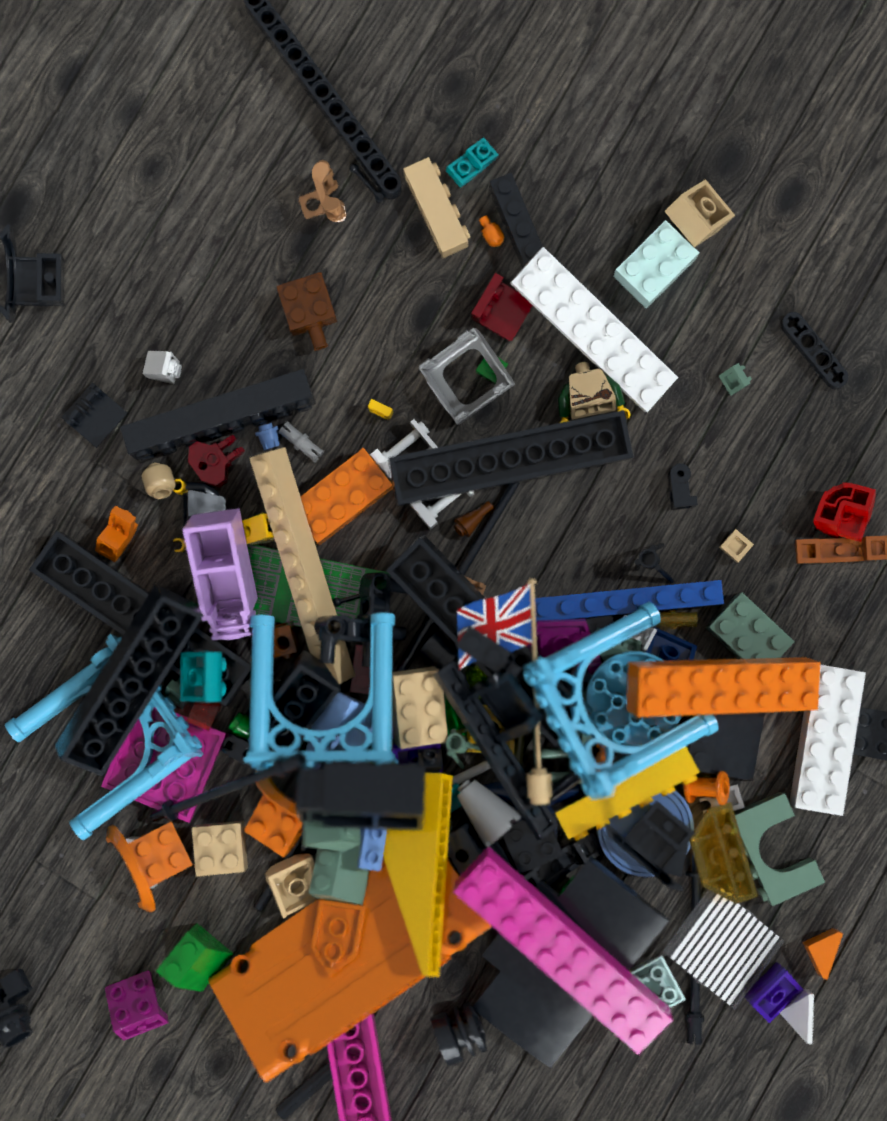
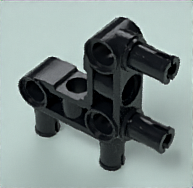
M376 572L366 573L362 576L359 588V597L361 598L360 612L357 618L351 619L345 615L321 616L315 621V632L318 635L319 641H321L319 663H335L336 642L341 640L361 642V645H363L361 666L371 667V614L389 613L391 592L407 593L389 574ZM329 622L331 623V630H330V632H329V630H328V624H329ZM392 626V640L404 641L406 638V628Z

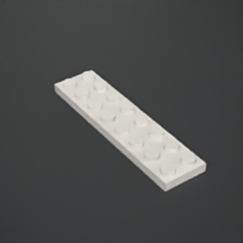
M544 247L533 256L510 282L521 295L599 369H602L606 376H610L620 385L621 390L644 412H648L678 378Z

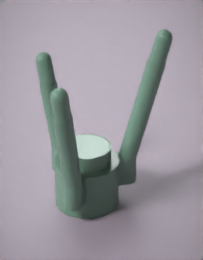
M466 728L452 729L451 734L446 739L447 755L451 756L461 769H464L465 766L457 754L465 753L468 748L480 751L477 744L470 743L468 738L462 735L467 732Z

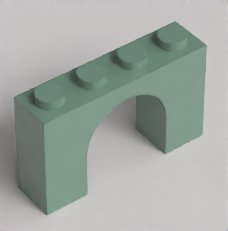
M775 793L728 815L731 820L727 822L732 834H737L740 843L737 844L743 858L747 856L750 862V866H747L753 880L757 879L760 888L757 890L763 902L767 901L771 906H774L825 883L816 861L810 857L784 869H773L768 867L760 856L759 842L763 833L769 827L795 816L785 793Z

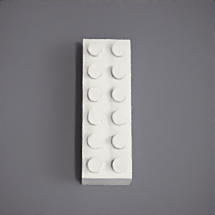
M820 665L818 710L804 711L789 802L790 806L843 816L865 672Z

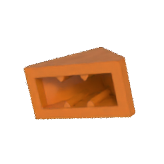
M834 928L803 942L817 974L826 980L828 979L843 936L842 932Z

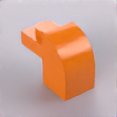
M115 506L110 512L107 527L97 538L95 551L116 562L127 548L137 530L136 517L129 511Z

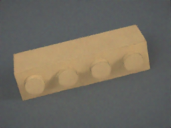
M428 157L403 168L404 177L442 258L467 248L468 239L470 238L466 226H461L458 220L460 213L455 204L451 205L448 199L451 195L447 185L441 184L438 178L441 176L437 164H432Z

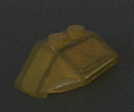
M728 802L708 808L695 828V834L689 840L702 886L735 904L758 897L732 803Z

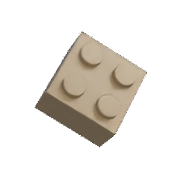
M706 179L681 194L665 210L671 222L679 228L686 240L694 248L717 233L735 216Z
M244 820L201 824L192 827L196 876L245 872L248 869Z

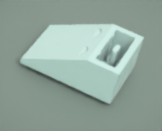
M662 955L630 968L629 972L670 1008L685 1000Z

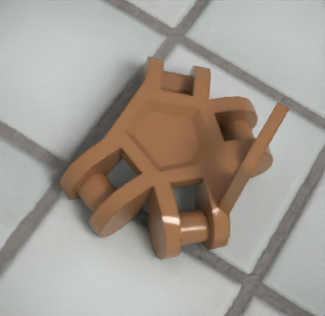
M325 160L318 161L312 169V178L317 191L300 196V205L306 219L326 214L327 218L331 221L342 222L346 218L345 205L338 198L329 197V194L338 188L336 180H333L332 176L334 173L329 163ZM312 198L321 202L315 211H309L306 206L308 200Z

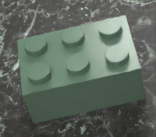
M742 592L737 593L705 627L738 659L780 658L795 642Z

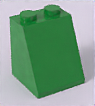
M196 923L156 972L174 987L203 992L209 984L208 979L221 970L233 955V952Z

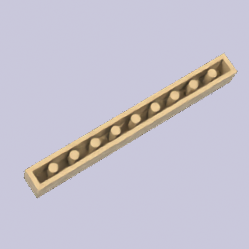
M284 447L251 457L250 461L310 654L320 660L321 641H319L318 635L315 632V621L321 616L337 614L286 448ZM329 622V624H328V630H329V632H330V630H331V623H330V622ZM338 640L335 649V663H325L338 684H341L355 677V672L345 641Z

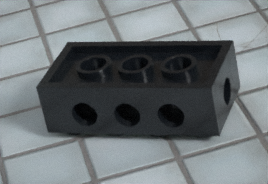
M469 818L457 824L449 831L447 855L450 856L455 864L456 871L461 875L486 849ZM496 840L489 848L515 870Z

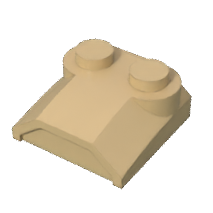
M309 853L296 854L271 866L265 873L266 881L271 888L282 918L317 900L309 894L315 865Z

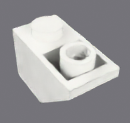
M148 351L143 375L150 379L174 384L175 379L179 378L181 374L180 361L172 352Z

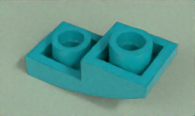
M482 138L469 147L464 155L448 165L446 172L461 188L498 157V154L486 139Z

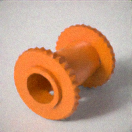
M720 771L717 778L697 777V780L685 786L683 784L684 797L688 803H693L696 796L716 797L718 803L724 805L729 797V777L725 771Z

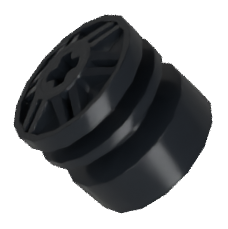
M469 1001L463 1004L466 1014L464 1016L458 1006L454 1007L455 1019L452 1021L445 1011L430 1017L437 1043L449 1067L464 1061L463 1048H467L472 1057L476 1056L474 1047L476 1043L481 1053L488 1051L483 1025Z

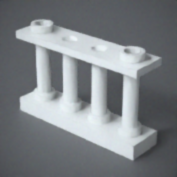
M413 419L410 423L414 430L387 452L383 451L381 453L376 449L370 454L371 458L391 483L392 480L387 461L389 457L399 455L419 437L429 447L427 450L438 448L427 435L430 431L423 422L417 423ZM474 491L468 492L467 494L471 497L474 494ZM461 494L443 497L433 506L425 507L422 502L409 505L431 530L438 524L435 519L438 517L437 514Z

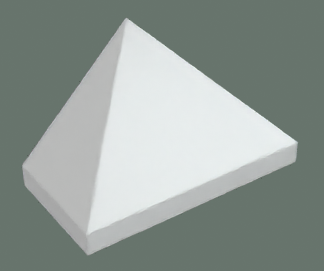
M804 989L780 1014L807 1044H812L814 994L810 990Z

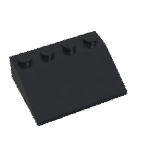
M765 712L713 714L718 723V731L710 736L705 735L686 746L698 770L717 775L720 771H725L728 777L753 781Z

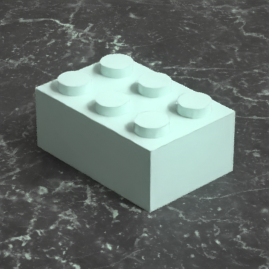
M665 220L616 269L613 277L647 309L695 261L699 252Z

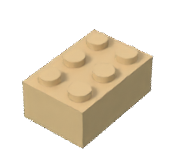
M434 666L392 672V723L394 742L400 749L446 742L448 734L442 689L433 677V674L440 669Z

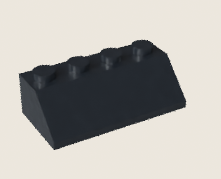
M303 650L273 689V698L278 711L287 721L300 728L309 730L341 690V687L325 663H319L318 658ZM271 711L269 732L281 724ZM288 728L279 732L275 737V743L278 747H290L295 741V735Z

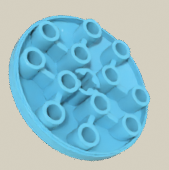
M628 651L610 657L594 672L587 688L586 702L593 708L589 716L591 722L600 734L620 746H642L676 727L682 715L638 717L626 711L628 662L664 661L647 652Z

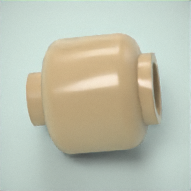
M152 463L142 473L145 491L149 496L155 499H164L171 495L176 485L172 470L168 465Z

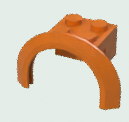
M272 777L256 782L263 796L244 832L284 858L295 847L302 835V822H299V816L296 815L295 801L282 793L274 784Z
M172 822L130 843H127L115 825H110L107 829V843L111 842L119 851L135 882L140 897V902L137 903L139 908L149 913L154 912L155 902L150 887L193 865Z

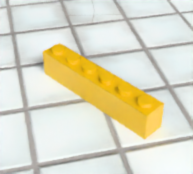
M685 746L614 786L615 790L610 797L592 800L591 797L587 796L555 814L568 839L574 837L577 841L589 835L588 829L596 826L597 830L605 827V823L611 824L610 818L617 815L620 819L632 813L631 807L639 804L642 808L654 802L653 796L661 793L662 797L675 791L674 785L683 782L685 786L697 780L696 774L700 772Z

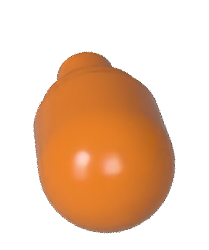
M487 215L479 219V222L484 228L482 230L484 239L492 247L500 246L504 241L502 230L495 222L491 223Z

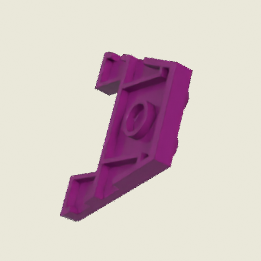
M586 619L537 620V652L545 659L591 635ZM599 655L588 664L589 673L594 674L602 664Z

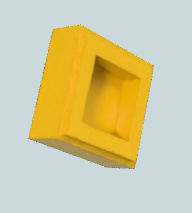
M373 399L370 400L368 405L370 412L387 420L391 419L393 415L392 408Z

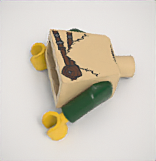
M581 362L575 366L576 373L569 376V383L563 386L558 398L560 423L568 422L569 416L573 420L624 410L626 419L630 418V411L623 406L625 401L621 387L610 376H606L602 369L590 370L587 362Z

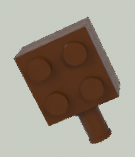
M315 273L276 286L292 335L296 336L309 332L314 351L328 347L322 327L337 323V319L322 273Z

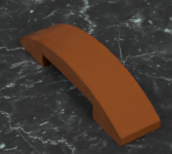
M866 536L862 538L861 542L848 538L795 540L796 564L887 560V536Z

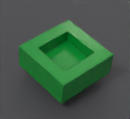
M484 358L476 369V373L495 385L497 377ZM499 358L506 369L508 364Z

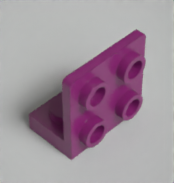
M150 971L142 972L105 988L113 1032L122 1040L130 1039L169 1023L167 1014L158 1005Z

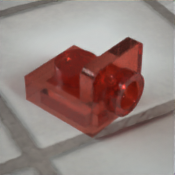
M195 702L186 722L210 731L217 713L221 710L220 703Z

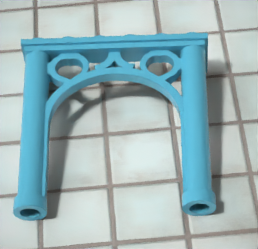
M651 602L639 606L637 611L545 659L540 658L523 667L527 683L533 686L538 704L542 708L544 707L548 715L547 721L550 727L556 730L560 738L559 744L562 750L568 753L573 771L577 775L579 774L583 782V791L592 800L610 797L615 790L614 786L705 735L710 736L718 731V723L713 714L696 715L642 746L624 747L609 741L591 723L582 700L584 672L592 659L600 653L661 622L659 611ZM580 663L574 677L563 673V671ZM559 679L565 680L572 685V694L568 700L563 699L557 691L556 683ZM574 703V707L571 708L572 717L569 721L562 705L566 706ZM575 731L583 733L585 737L590 735L593 739H589L582 745ZM594 743L605 748V760L602 764L596 763L590 754V748ZM613 752L628 754V756L611 765Z
M390 613L371 614L370 694L364 709L349 723L335 729L323 731L300 728L287 721L278 711L273 698L275 617L269 615L251 616L249 752H247V757H244V762L251 765V768H256V771L274 765L276 758H286L297 752H302L307 759V763H305L307 765L303 768H315V764H330L332 761L346 763L368 762L372 765H380L385 762L398 764V760L392 753V626L395 625V615ZM371 710L372 732L361 724L370 714ZM270 711L281 723L273 728L271 732H269ZM288 728L295 735L293 745L290 747H278L275 743L276 735ZM354 728L362 730L366 734V741L361 746H349L346 743V735ZM300 735L305 736V741L313 744L315 751H296L301 745L302 739ZM340 735V743L347 751H326L327 746L332 741H337L336 736ZM316 738H323V739H322L321 742H319ZM372 744V751H365Z
M113 634L107 636L106 644L108 647L96 653L91 658V664L23 714L6 722L5 727L15 741L21 742L76 700L87 695L122 636L117 637ZM161 684L139 718L145 736L144 755L139 767L128 779L70 820L73 831L80 839H87L93 834V830L189 759L204 755L200 749L203 746L195 735L191 736L188 732L189 725L182 716L178 717L174 711L176 706L168 696L165 698L160 691L163 689ZM156 707L165 722H155L150 726V722L153 721L152 711ZM164 727L170 735V742L165 747H160L153 743L154 732L157 728ZM153 750L163 752L156 761L150 764Z

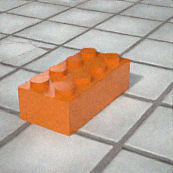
M364 448L301 496L312 536L318 545L323 544L393 489L392 483Z

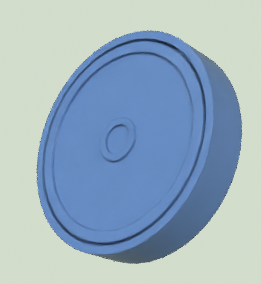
M676 790L662 797L661 793L652 797L654 802L658 801L694 831L691 810L684 798ZM654 802L642 808L639 804L631 807L632 813L620 819L617 815L610 818L611 824L609 825L625 838ZM605 827L599 830L596 828L597 839L604 854L616 867L635 876H654L620 846L609 839ZM693 837L689 840L686 855L691 847Z

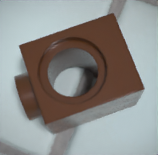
M293 620L274 625V658L280 656L281 659L294 657L295 653L300 649V644ZM279 637H287L290 645L282 646L279 643Z

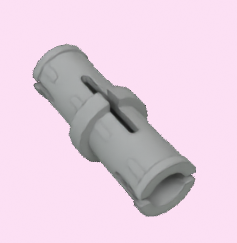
M287 421L284 424L285 427H281L278 433L289 440L297 451L301 450L312 459L314 463L318 461V456L321 457L324 451L310 441L307 434H302Z

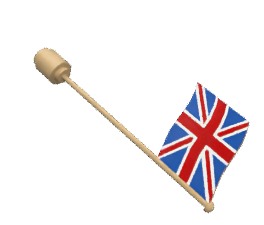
M529 579L527 581L528 585L510 593L475 601L457 611L458 643L468 627L472 626L511 652L532 643V662L536 661L537 641L534 583H537L536 580ZM459 649V670L477 661ZM533 688V692H534V705H535V706L537 707V709L539 710V704H538V702H537V700H536V697H535L536 692H535V690H534V688ZM539 722L535 726L536 768H532V772L527 773L528 798H530V804L534 805L549 804L552 797V774L546 772V768H541Z

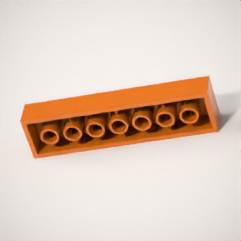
M807 657L628 662L626 711L638 717L818 710L821 662Z

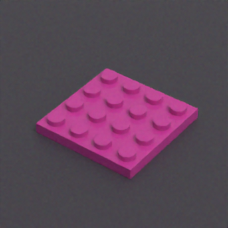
M154 707L152 711L153 721L150 722V726L155 722H165L156 707ZM175 712L178 717L182 716L188 723L189 728L187 730L190 735H195L203 746L200 749L204 755L189 759L135 799V801L160 810L165 801L171 800L174 803H178L203 793L227 733ZM139 719L111 762L101 787L110 791L128 779L139 767L145 749V736ZM160 727L154 732L153 743L160 747H165L170 742V735L164 727ZM153 750L150 764L156 761L163 752ZM197 806L179 812L178 819L190 823Z

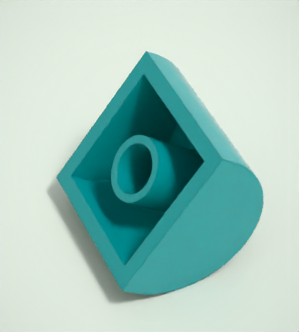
M181 652L180 701H222V696L226 693V685L222 682V672L226 669V660L222 657V652Z

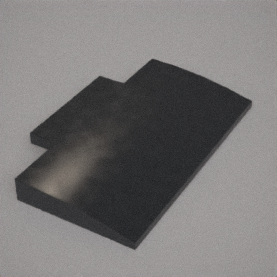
M592 856L561 895L542 880L535 886L542 895L628 971L669 921L665 915ZM499 933L482 956L495 966L500 973L472 1008L504 1035L551 1068L593 1014Z

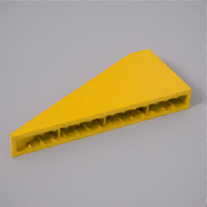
M425 773L423 830L387 829L383 853L423 976H439L453 779V776L442 773Z

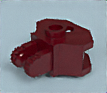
M234 435L227 437L219 444L209 445L196 441L189 446L188 462L202 482L218 488L228 482V467L232 465V461L245 452L243 447H239L227 456L223 453L224 449L235 442L236 438ZM204 465H207V468L205 470H202V467Z

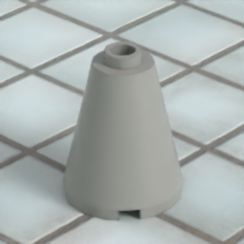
M467 780L458 788L460 794L457 797L486 848L499 839L522 817L517 809L476 780L472 783Z

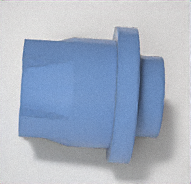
M268 423L258 427L259 431L255 432V435L259 436L264 450L280 445L276 431L278 426H272V423Z

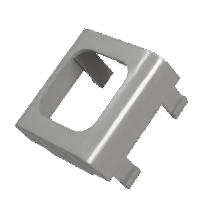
M476 328L464 331L457 337L458 340L432 359L428 358L419 365V369L428 385L457 425L467 420L515 385L512 377ZM476 349L483 355L495 373L497 382L483 396L473 403L465 405L457 399L445 381L443 371L447 365L466 351Z

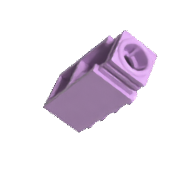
M240 508L194 514L184 526L183 533L198 603L203 613L202 621H208V625H211L209 628L210 633H212L211 640H234L251 636L250 617L256 615V611L253 608L258 597Z

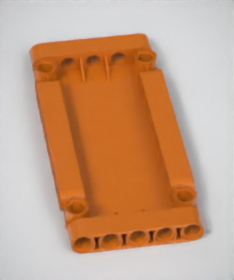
M384 857L381 870H370L363 903V906H366L358 956L331 977L327 975L323 966L310 949L319 899H317L253 943L249 948L250 951L244 955L236 956L231 964L208 979L212 990L244 1048L265 1082L270 1081L294 1063L301 1062L307 1054L319 1051L426 977L422 975ZM448 857L440 967L450 960L453 953L464 950L469 942L492 927L491 924L454 893L455 881L460 875ZM454 933H460V942L452 945L450 942L451 936ZM247 961L249 964L248 970L242 973L241 965ZM291 1045H295L297 1049L293 1058H290L288 1055V1049Z

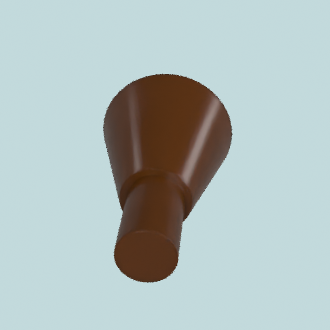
M487 501L477 510L475 509L455 518V525L453 527L456 532L462 537L465 535L469 538L483 519V516L493 509V505Z

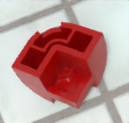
M843 482V484L825 491L814 517L815 527L834 538L840 536L861 542L872 515L876 490Z

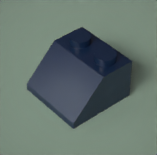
M653 627L657 631L648 649L643 652L653 654L664 661L694 660L697 649L696 645Z

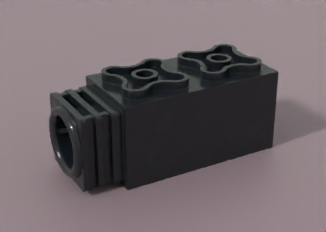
M332 761L330 764H324V769L300 768V774L297 776L295 799L296 815L299 816V822H323V828L423 830L425 767H420L416 763L400 765L385 762L380 765H370L368 762L346 763Z

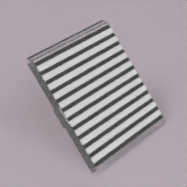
M712 884L662 952L691 974L697 983L704 987L706 986L735 1010L780 949L784 940L755 918L756 916L750 910L739 905L720 888Z

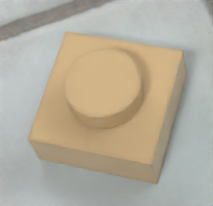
M735 529L719 548L738 563L754 544Z

